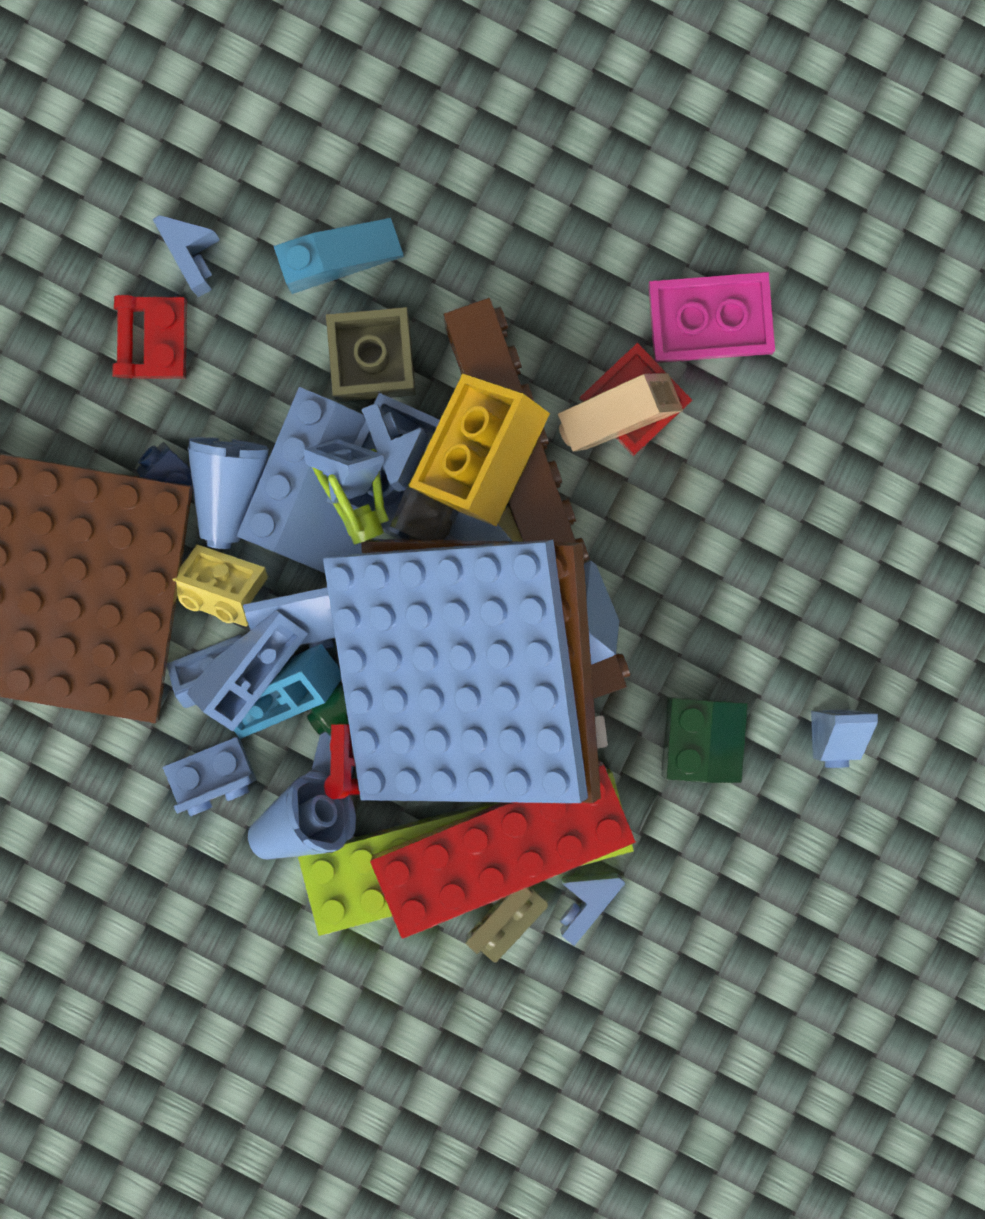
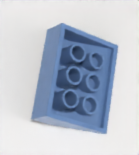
M299 387L237 533V537L325 573L323 558L333 555L362 553L361 543L353 544L351 536H349L337 510L333 505L326 502L328 495L317 479L312 467L305 464L304 449L336 439L354 444L366 421L364 415Z

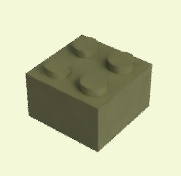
M407 307L326 314L332 392L337 402L376 399L379 393L390 398L416 395L410 320Z

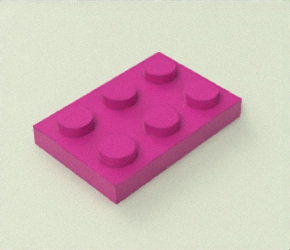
M769 272L649 281L648 291L654 360L657 363L766 355L775 352Z

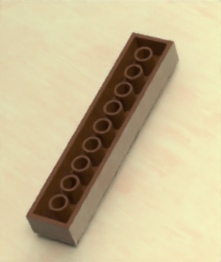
M487 298L443 314L445 330L461 375L465 374L523 393L534 401L528 383L521 385L518 376L521 375L520 369L522 365L515 345L507 347L504 338L508 337L506 331L508 330V325L501 306L494 308L491 299ZM543 427L507 503V507L510 508L523 542L553 540L554 542L583 543L584 563H587L590 559L582 537L575 539L571 529L576 519L569 499L561 501L557 489L562 484L559 469L555 460L547 461L544 452L548 450L547 445H549ZM617 653L612 657L591 665L594 699L627 687L624 678L630 677V672L623 653Z

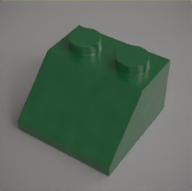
M668 697L662 777L666 780L703 783H742L748 703Z

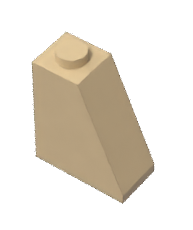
M668 373L643 374L558 413L561 421L559 431L563 441L568 446H571L572 451L587 450L679 413L683 409Z

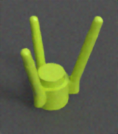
M312 467L317 479L331 500L330 482L339 501L332 504L343 520L354 545L384 534L381 523L389 521V518L384 508L380 471L372 482L375 511H371L369 504L353 510L336 476L330 474L327 478L321 470Z

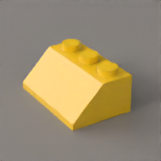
M462 374L409 487L465 515L496 527L550 413L523 393Z

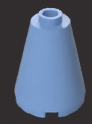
M194 437L189 439L188 454L199 536L207 540L208 547L230 549L231 543L240 541L241 538L237 537V533L269 457V448L267 449V446L232 439V442L219 441V438Z
M309 772L300 776L250 826L248 831L250 848L258 857L266 860L332 853L341 849L355 832L356 814L350 796L348 795L344 799L329 798L324 790V783L327 777L330 776L328 774Z

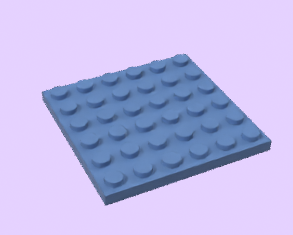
M553 540L333 555L323 558L361 800L582 803L588 798Z

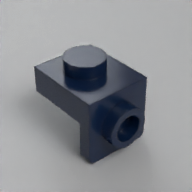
M164 442L158 447L155 445L151 446L140 457L138 461L140 466L136 469L140 477L193 486L190 467Z

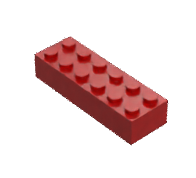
M601 761L598 762L601 798L594 803L500 802L374 854L370 863L401 939L636 843L604 764Z

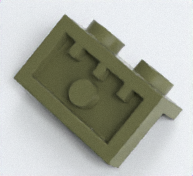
M531 886L499 899L467 933L465 944L476 954L482 951L491 961L497 962L547 909V901Z

